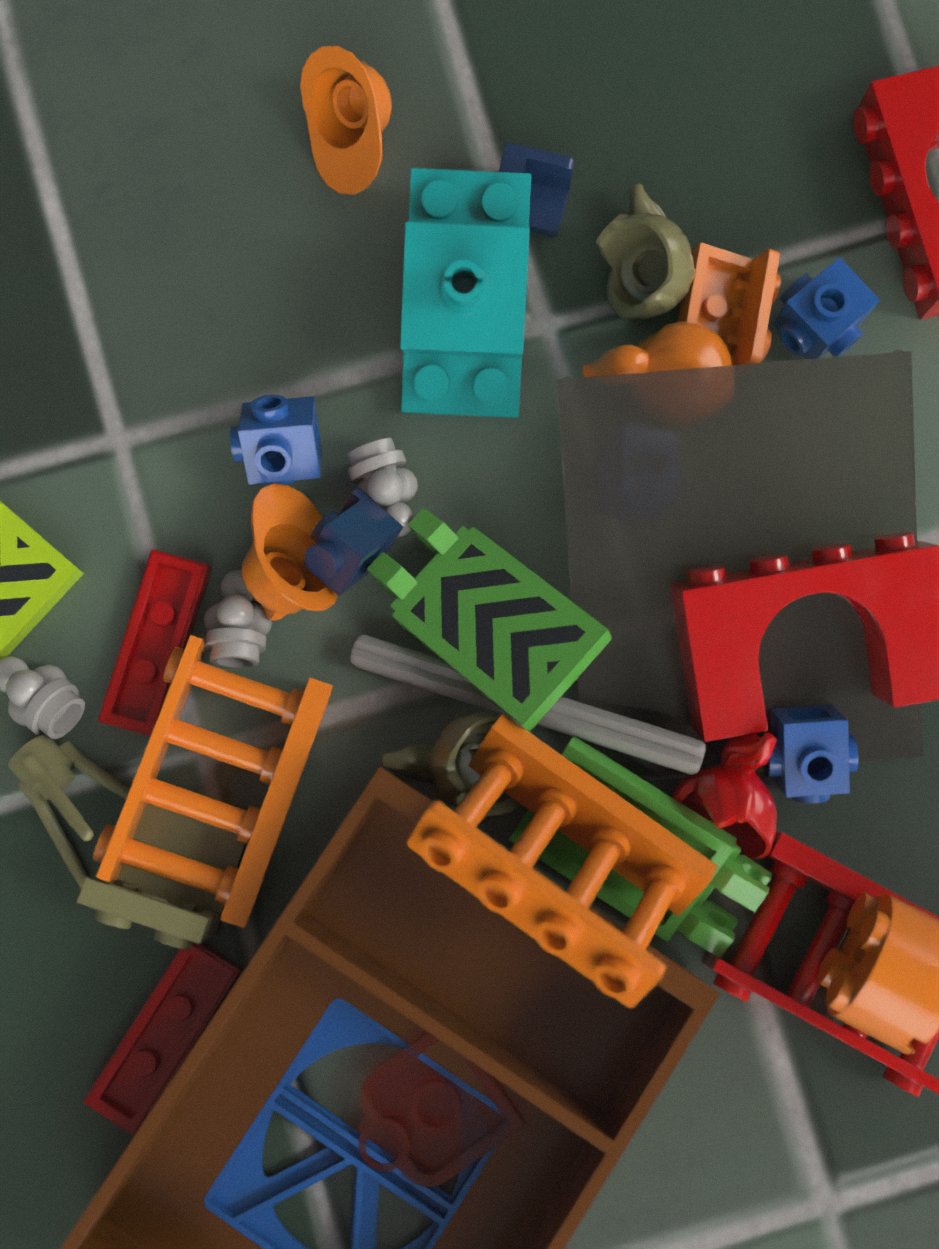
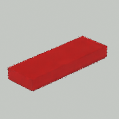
M151 549L97 722L151 737L171 686L170 683L163 681L167 663L174 648L177 646L185 649L189 637L193 633L212 571L210 565Z
M192 942L190 949H180L83 1103L135 1136L203 1034L242 972L243 967L204 942L201 944Z

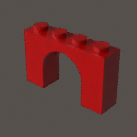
M934 66L872 81L853 116L855 136L859 143L865 144L871 163L869 177L872 190L877 196H881L887 214L886 234L888 241L894 249H898L904 268L902 276L903 289L907 299L915 303L920 320L939 315V202L931 191L926 176L927 154L939 148V66Z
M913 532L889 533L874 537L875 547L851 551L850 543L822 545L811 549L812 558L789 562L787 554L761 556L749 560L750 569L726 573L725 566L723 565L705 566L686 571L687 581L670 583L691 726L705 742L768 731L759 671V649L762 637L769 623L780 610L801 597L815 593L838 594L857 613L864 631L873 696L894 708L939 700V545L914 540Z

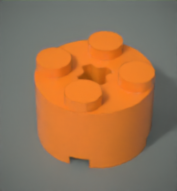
M863 892L854 902L848 915L847 927L851 929L840 951L832 948L826 954L818 971L817 983L827 988L826 1008L830 1015L905 1054H910L914 1050L909 1041L915 1038L926 1044L939 1030V920L889 894H881L875 898Z

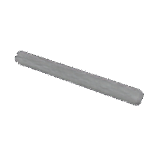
M359 635L353 645L350 662L357 668L487 710L505 714L438 657L368 635ZM562 696L536 724L537 726L572 737L575 736L578 739L690 775L697 774L700 770L706 751L705 743L702 740Z

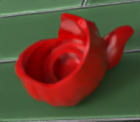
M755 733L732 737L724 745L721 763L700 770L697 774L686 776L674 787L670 796L712 822L716 828H721L737 838L735 844L741 848V852L738 855H746L752 860L767 856L771 851L776 836V806L768 788L755 772L758 767L767 764L774 750L777 739L770 733L764 734L763 737H759Z

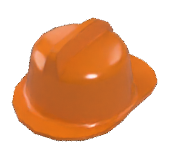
M322 46L308 57L302 68L300 83L312 154L319 174L329 187L340 194L354 195L367 189L378 174L382 160V132L389 123L392 110L391 94L385 79L376 69L363 61H359L353 53L340 46Z
M274 483L261 488L252 501L251 526L253 544L245 556L241 567L242 579L247 590L262 604L265 617L272 621L280 620L288 614H295L303 609L323 611L333 606L338 596L304 565L306 550L315 544V541L310 537L311 533L323 517L317 507L302 492L288 485Z

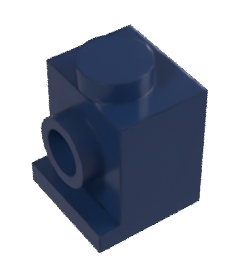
M357 488L349 496L340 514L333 510L316 525L310 536L315 541V544L306 550L304 565L340 596L369 573L367 568L382 552L388 553L403 526L363 490Z

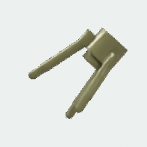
M46 734L40 735L22 746L12 756L8 767L21 781L18 788L32 803L69 871H71L79 887L82 889L85 878L89 876L47 800L50 799L82 840L89 841L93 837V831L63 792L75 778V774L70 768L76 767L125 800L127 799L130 787L83 756L71 741L58 746Z

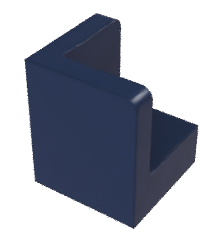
M506 142L498 172L532 173L529 214L530 232L551 237L557 236L571 189L575 160L568 156Z

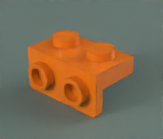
M700 242L691 249L696 272L689 288L690 291L681 300L678 322L701 324L716 332L727 345L732 361L734 379L759 365L769 351L772 340L771 330L768 329L771 305L775 302L781 286V276L777 274L780 252L768 248L754 259Z

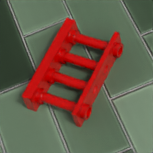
M776 832L771 851L765 856L773 861L769 872L774 874L768 886L769 893L757 908L730 963L708 951L702 960L703 964L718 972L712 984L746 1003L751 993L754 992L883 1063L887 1067L882 1077L916 1097H919L923 1087L939 1094V1079L923 1071L939 1039V1030L926 1044L913 1038L909 1043L914 1052L910 1054L901 1052L898 1057L867 1040L868 1034L845 1022L843 1025H840L809 1008L820 986L817 983V975L821 963L832 948L838 950L848 929L847 919L849 912L860 894L865 892L876 898L886 893L938 920L939 917L785 833ZM807 881H810L829 892L824 902L830 906L786 994L753 977V974L796 888L804 889Z

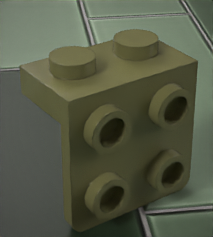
M149 803L146 804L133 838L134 840L224 871L228 865L239 868L247 845L237 841L238 834ZM123 864L118 879L107 882L96 878V876L86 877L77 900L79 904L96 909L93 918L101 923L117 928L130 929L132 922H136L156 929L153 936L156 941L180 949H190L192 942L201 944L215 937L225 905L214 901L216 897L214 894L127 864Z

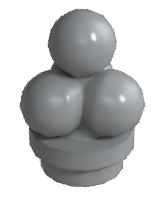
M392 438L373 441L350 451L348 457L352 466L347 471L351 482H359L354 490L357 488L363 490L403 526L398 537L407 535L411 531L407 524L414 518V513L405 503L415 496L418 482L412 471L401 467L407 463L403 451L396 450Z
M233 570L225 575L220 586L224 599L212 605L204 616V626L207 630L205 634V648L210 651V663L215 666L229 669H249L259 665V656L266 650V635L271 629L272 620H268L265 617L262 605L251 603L254 597L246 588L242 579V570Z
M9 656L0 659V691L6 692L10 699L8 702V713L15 723L26 726L35 735L46 734L51 739L63 737L74 728L83 715L85 702L79 697L77 687L66 679L61 668L47 664L39 666L34 670H29L27 664L18 657Z

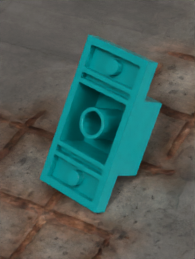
M411 168L409 222H405L400 349L404 352L402 413L519 418L532 173Z

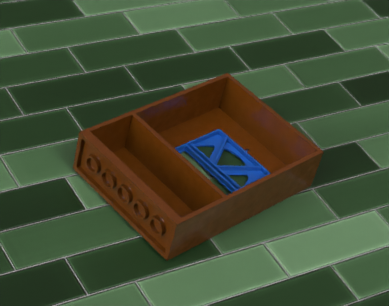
M379 767L60 1249H311L302 1244L286 1229L276 1215L274 1205L351 1164L355 1166L350 1249H376L380 1184L433 1220L416 1238L398 1249H565L720 993L648 944L646 951L666 966L660 981L632 1008L625 1006L616 998L605 994L582 973L557 955L543 949L534 938L501 914L487 908L479 898L442 871L431 867L423 857L408 847L407 841L426 810L433 803V800L388 770ZM532 867V869H534L536 872H538L543 877L548 879L561 890H563L564 892L567 891V889H565L564 887H562L561 885H559L558 883H556L555 881H553L552 879H550L549 877H547L546 875ZM590 905L588 908L590 911L623 933L624 927ZM364 1043L388 1044L403 1048L435 1069L449 1086L455 1098L463 1128L461 1167L451 1195L299 1091L291 1083L302 1071L321 1057L347 1046ZM274 1111H277L327 1146L323 1150L273 1176L268 1177L263 1173L265 1136Z

